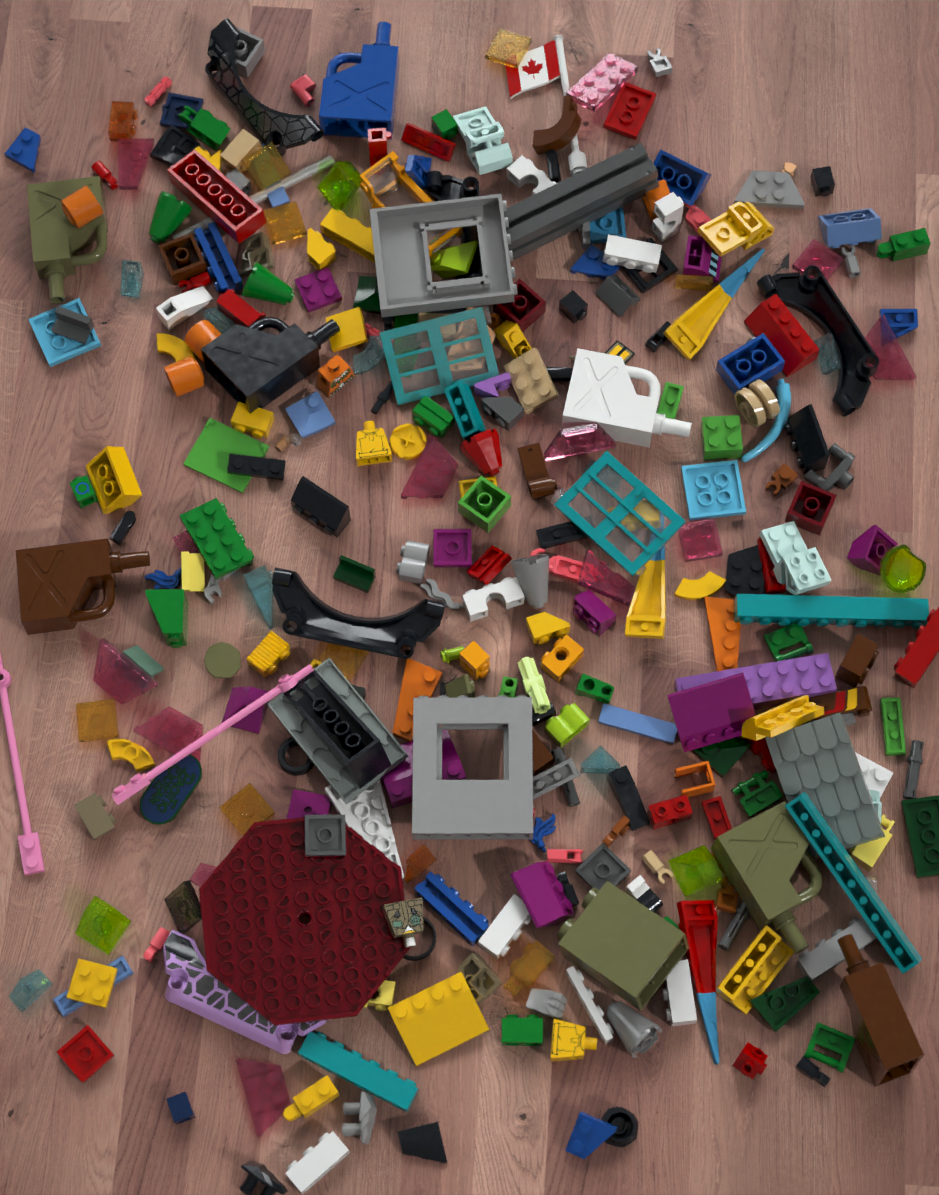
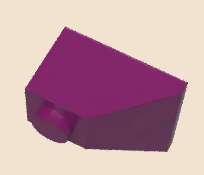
M873 525L852 542L847 559L859 569L886 577L898 543L877 525Z
M250 686L232 688L222 723L268 691ZM269 701L231 727L259 734Z

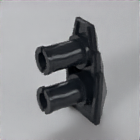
M249 1161L241 1166L242 1169L249 1173L239 1188L243 1193L251 1195L258 1182L265 1184L260 1195H275V1193L283 1195L287 1193L286 1187L277 1180L275 1175L264 1164Z

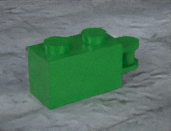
M184 106V111L178 115V118L189 125L186 131L216 151L231 128L224 121L213 117L212 113L200 108L196 112L189 106Z
M921 228L891 235L888 242L879 244L876 252L877 257L880 259L891 257L892 262L927 254L931 243L926 229Z

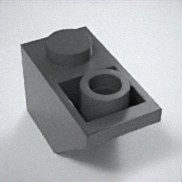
M486 397L481 400L482 411L487 416H492L501 428H506L508 431L524 417V408L511 397Z

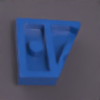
M25 127L4 153L5 157L34 173L39 153L38 147L41 141L40 135Z
M591 244L570 268V272L572 274H576V272L587 274L586 276L599 277L605 280L607 276L614 275L620 269V266H612L602 262L604 252Z

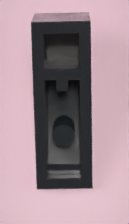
M625 765L609 772L607 780L624 815L630 820L629 826L631 830L635 831L650 824L639 792L627 766Z

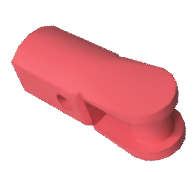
M547 849V861L549 863L582 864L581 854H583V850ZM567 854H573V859H567Z

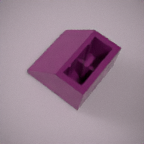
M590 589L574 597L573 615L579 621L582 620L586 623L587 629L592 634L596 633L600 637L616 622L617 615Z

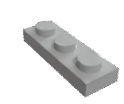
M572 758L533 777V800L580 776Z

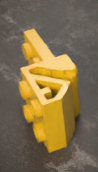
M737 202L728 207L727 212L700 226L697 232L721 257L739 246L744 250L771 236L775 228L752 203Z

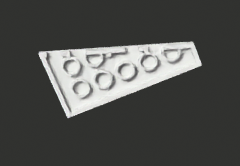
M380 779L347 804L344 803L331 785L326 787L324 791L338 813L345 815V824L384 853L392 862L399 865L403 880L404 874Z

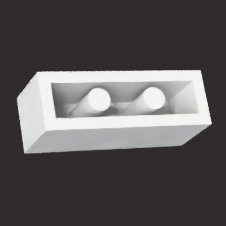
M608 234L602 262L612 266H624L627 269H639L646 273H656L662 245Z
M513 894L478 941V946L497 960L500 956L504 957L510 949L508 945L512 940L516 941L522 933L520 929L524 924L528 925L532 920L521 898Z
M680 960L664 980L666 988L663 989L664 1001H668L669 1008L665 1009L666 1019L671 1022V1026L695 1024L697 1021L688 960Z
M328 1132L325 1133L318 1140L320 1143L316 1147H309L302 1154L304 1157L297 1162L295 1160L286 1168L288 1171L285 1174L302 1195L350 1153L349 1149L334 1132L330 1134Z

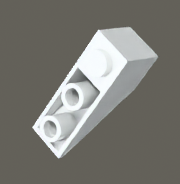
M201 286L171 297L156 307L158 318L170 331L214 299Z

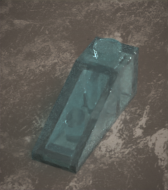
M264 565L244 574V578L269 629H272L274 611L273 573L271 570L267 571Z

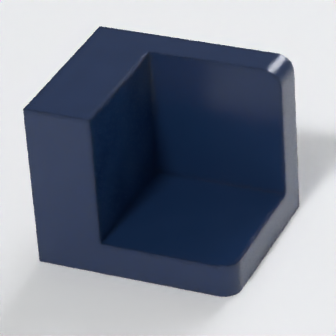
M186 1092L166 1099L176 1125L196 1118Z

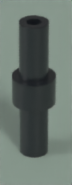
M392 381L377 396V401L370 410L373 414L377 415L383 404H386L390 399L389 395L393 391Z

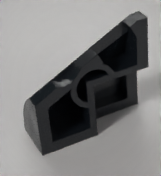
M438 1122L398 1131L404 1155L438 1161L443 1164L447 1163Z

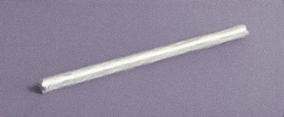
M330 155L305 167L303 171L301 170L281 180V183L279 182V184L277 183V185L275 184V186L267 190L263 189L250 196V198L257 204V202L259 203V201L267 199L268 193L282 186L286 188L298 181L301 182L307 179L308 176L310 177V175L312 176V174L314 175V173L316 174V172L318 173V171L320 172V170L322 171V169L324 170V168L332 166L335 161ZM208 217V219L206 218V220L204 219V221L202 220V222L200 221V223L198 222V224L196 223V225L194 224V226L192 225V227L172 237L177 239L190 233L194 236V229L201 227L204 231L208 229V224L214 221Z

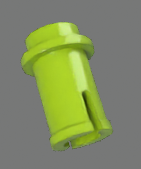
M463 645L448 650L444 648L443 651H440L442 662L449 663L451 660L459 659V653L464 650Z

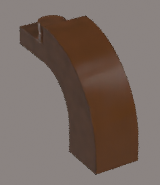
M571 95L564 96L563 112L557 124L548 129L534 130L532 146L538 155L546 154L550 149L558 151L569 144L576 136L580 128L581 118L577 113V102L573 100Z

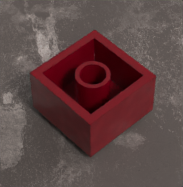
M519 279L514 283L517 284L518 295H514L515 302L494 304V313L500 314V318L504 322L508 320L517 323L523 333L545 313L546 301Z
M801 481L787 512L785 522L794 521L797 527L820 536L837 495Z

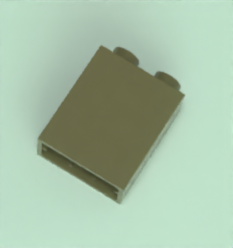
M607 881L600 890L592 888L587 893L582 902V908L585 910L576 921L568 919L562 925L557 935V938L560 940L558 945L564 958L641 1011L687 952L689 944L684 932Z

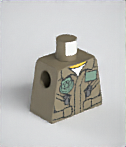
M422 898L385 904L382 909L393 938L403 937L405 948L417 946L415 934L423 932Z

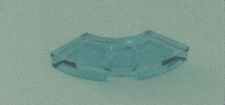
M380 335L370 336L366 349L360 354L353 355L354 375L372 370L384 358L385 354Z

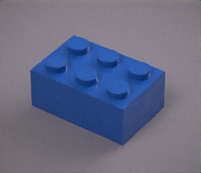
M763 333L718 360L716 371L735 395L740 389L748 388L749 384L755 380L760 379L765 382L783 371L785 360Z

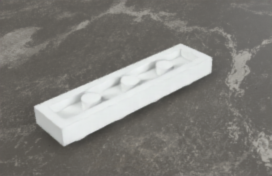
M574 966L566 969L565 974L604 1044L611 1042L614 1031L609 1023L605 1024L602 1018L604 1013L599 1005L595 1006L592 1000L594 995L590 988H585L582 982L584 980L582 973L579 969L575 970Z

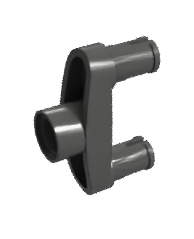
M834 443L828 451L840 461L837 468L827 479H823L812 469L809 470L804 478L812 485L828 492L836 485L845 490L855 478L848 472L855 456L851 452L847 453Z

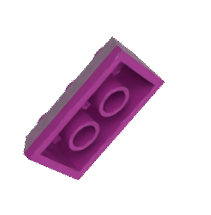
M548 861L534 863L510 874L536 928L556 926L575 914L571 902L563 892L562 884L554 874V868Z

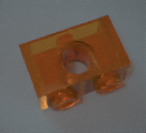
M112 101L108 129L111 142L132 143V138L136 135V125H134V122L138 120V110L135 109L133 102Z

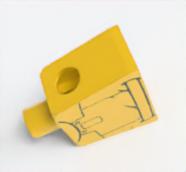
M374 421L364 422V430L357 432V466L392 462V453L384 429H375Z
M554 1019L550 1061L583 1059L584 1049H597V1038L585 1037L586 1027Z

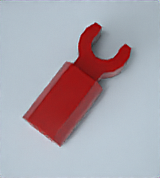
M100 160L91 166L92 171L97 176H100L101 181L106 182L112 190L118 187L117 180Z
M206 271L190 278L188 281H179L178 286L179 288L187 287L182 290V293L201 286L209 285L212 282Z

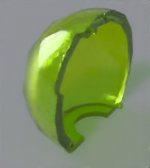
M903 544L890 548L880 562L879 574L882 582L890 590L897 593L914 591L921 584L926 573V563L915 556L907 545Z

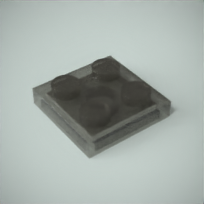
M190 880L183 881L164 899L179 933H187L202 920L200 902Z

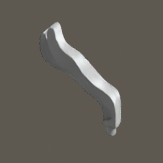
M426 579L425 582L429 585H420V588L426 591L430 599L445 603L446 608L452 610L464 608V604L455 603L451 600L449 594L440 592L434 580Z

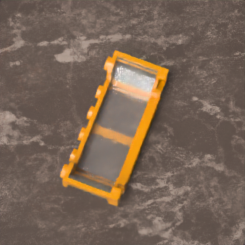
M394 151L359 175V186L368 197L372 208L433 202L406 174L405 167L398 164L396 160L399 157ZM463 227L426 231L429 258L452 239L462 235Z

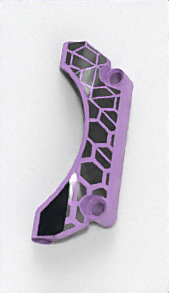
M172 930L164 943L165 972L171 976L167 983L165 998L170 1003L183 1007L281 1054L291 1052L297 1035L304 1036L325 1024L326 1021H330L323 1020L274 1026L207 972L206 961L202 957L193 938Z

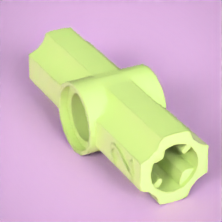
M522 658L517 663L523 678L522 682L527 696L532 697V706L535 713H546L551 706L545 692L546 688L542 675H539L533 658Z

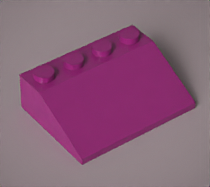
M743 672L667 695L684 752L741 736L743 723L747 719L756 716Z
M442 730V780H466L463 766L447 730ZM413 741L401 745L408 754V758L381 778L392 809L412 802Z

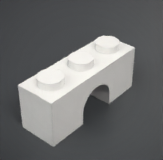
M523 155L507 168V178L518 188L527 183L537 186L532 191V196L557 184L548 179L545 172L539 171L534 163Z
M674 192L655 202L654 212L658 217L652 221V231L661 242L680 232L684 203Z
M507 577L501 580L500 583H489L487 586H483L482 589H472L462 595V600L469 620L472 622L488 616L486 604L491 599L501 600L507 610L524 604L525 597L517 577Z

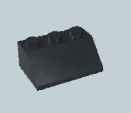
M810 404L789 416L785 425V432L791 438V449L797 455V466L799 469H802L803 475L807 474L811 469L814 472L825 469L830 455L814 408Z
M301 477L291 498L292 510L298 515L303 514L306 516L311 524L321 526L326 534L334 535L338 538L351 521L349 506L306 477Z

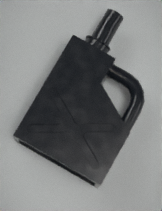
M274 317L262 318L248 327L236 324L201 348L204 367L237 403L247 404L248 412L251 414L257 408H264L320 368L318 350L321 349V345L337 334L340 328L333 319L315 331H308L306 334L295 323L289 327L285 322ZM273 328L279 331L280 334L274 335L262 330Z

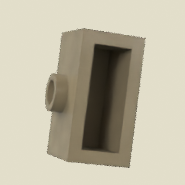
M94 793L74 804L94 840L115 829L113 824L117 822L111 812L106 813L104 807L107 805L101 795L97 797Z

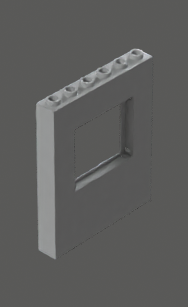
M501 194L369 209L382 317L515 302L514 295H518L517 284H513L512 278H516L515 268L510 265V261H513V252L508 249V245L511 244L510 233L506 234V228H509L508 217H504L507 206L506 200L502 201ZM477 226L483 276L432 282L426 231Z
M423 695L413 698V840L533 839L532 697L525 695L516 697L505 695L488 697L480 695L477 698H469L468 696L461 695L457 698H449L442 695L437 698H430ZM503 729L504 780H442V730Z

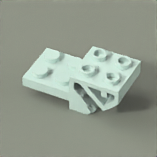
M487 107L453 116V119L458 124V131L466 142L467 155L479 175L509 167L513 163L509 144H501V139L505 134L504 129L499 122H495Z
M794 521L761 530L759 535L775 566L773 568L778 583L786 584V590L790 593L797 595L827 586L832 581L816 547L807 549Z

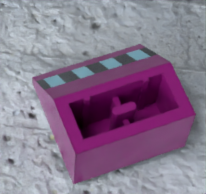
M688 235L682 278L719 282L722 256L720 257L703 237Z

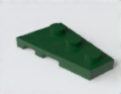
M804 976L748 1001L773 1032H777L817 996L820 991L808 976Z

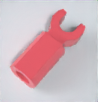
M162 927L159 928L149 943L150 947L143 955L145 960L151 963L158 951H162L164 943L170 934L169 931Z

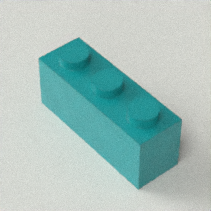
M458 381L445 388V394L462 438L471 442L470 438L486 431L470 387Z

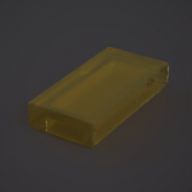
M676 274V289L712 290L713 276Z

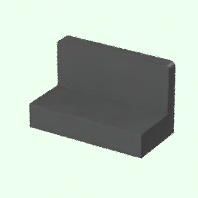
M617 275L607 276L596 291V294L618 316H623L630 306L637 305L641 300Z
M57 306L55 310L57 320L52 327V333L85 344L94 327L92 318Z

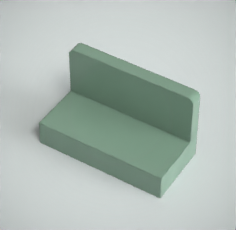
M138 645L123 651L116 664L119 669L143 689L148 688L154 676L164 670V667Z

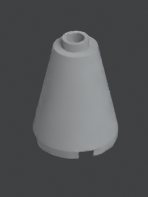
M533 555L530 558L523 557L511 561L512 568L528 605L533 606V608L544 607V603L548 602L549 555Z
M614 1001L607 1008V1017L632 1058L638 1057L636 1055L638 1052L644 1054L659 1038L657 1036L658 1031L662 1033V1028L622 1001Z

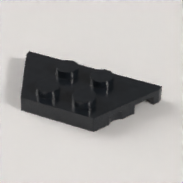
M758 545L728 555L724 592L731 597H735L736 594H763L764 577Z

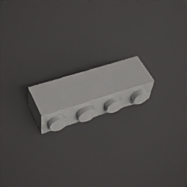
M858 917L848 923V928L844 930L839 928L831 934L832 938L829 940L822 939L815 944L816 948L809 952L807 949L799 954L798 957L800 959H798L796 965L803 975L808 976L813 982L846 961L837 941L845 935H853L860 951L875 942L877 937L864 918L860 920Z

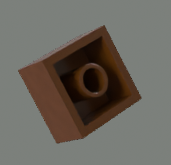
M192 233L158 246L160 256L173 286L177 285L181 280L188 281L190 278L207 271L206 263Z
M857 634L840 664L835 678L853 688L857 687L858 683L862 685L879 654L876 651L879 644Z

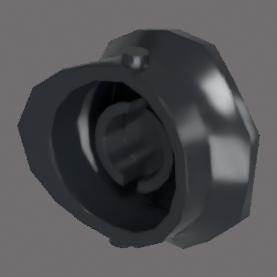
M623 1107L608 1108L601 1120L618 1128L605 1142L612 1146L624 1148L637 1138L638 1120L632 1112Z

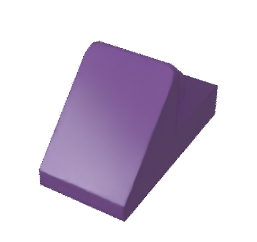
M509 372L475 383L474 394L481 398L499 397L498 390L504 391L511 386Z

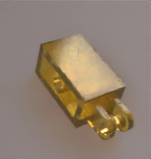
M537 940L533 944L530 942L523 950L525 954L520 959L517 957L509 966L511 967L510 975L512 977L503 988L511 991L513 997L523 987L529 989L555 959V955ZM515 979L520 983L518 987L513 983Z

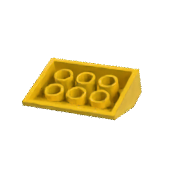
M462 972L388 1007L416 1066L490 1030Z

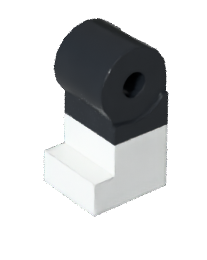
M641 875L626 887V892L633 899L654 913L663 906L660 898L645 883Z

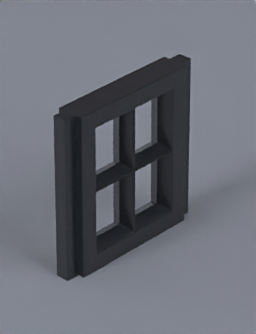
M652 237L644 241L657 244ZM662 249L659 263L666 271L659 275L651 272L655 278L649 282H646L639 274L642 270L627 269L624 266H620L642 293L647 292L678 271V268Z

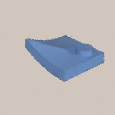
M318 391L285 408L302 439L336 424Z

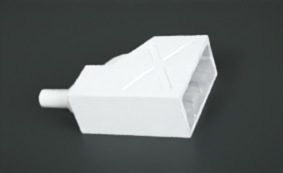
M577 348L563 412L562 431L650 448L652 434L661 436L662 433L689 438L692 423L666 418V414L657 413L660 383L651 371L627 366L620 356ZM630 378L645 381L649 385V396L637 395Z

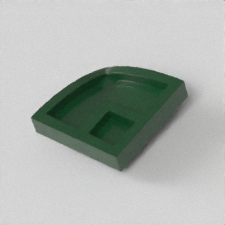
M359 276L353 308L360 307L362 311L381 314L377 277Z
M735 737L695 749L693 753L702 761H709L710 768L723 778L750 748V745Z

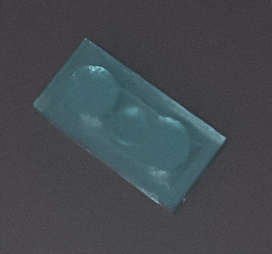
M828 333L815 340L814 343L820 349L818 359L822 374L828 375L841 368L833 334Z

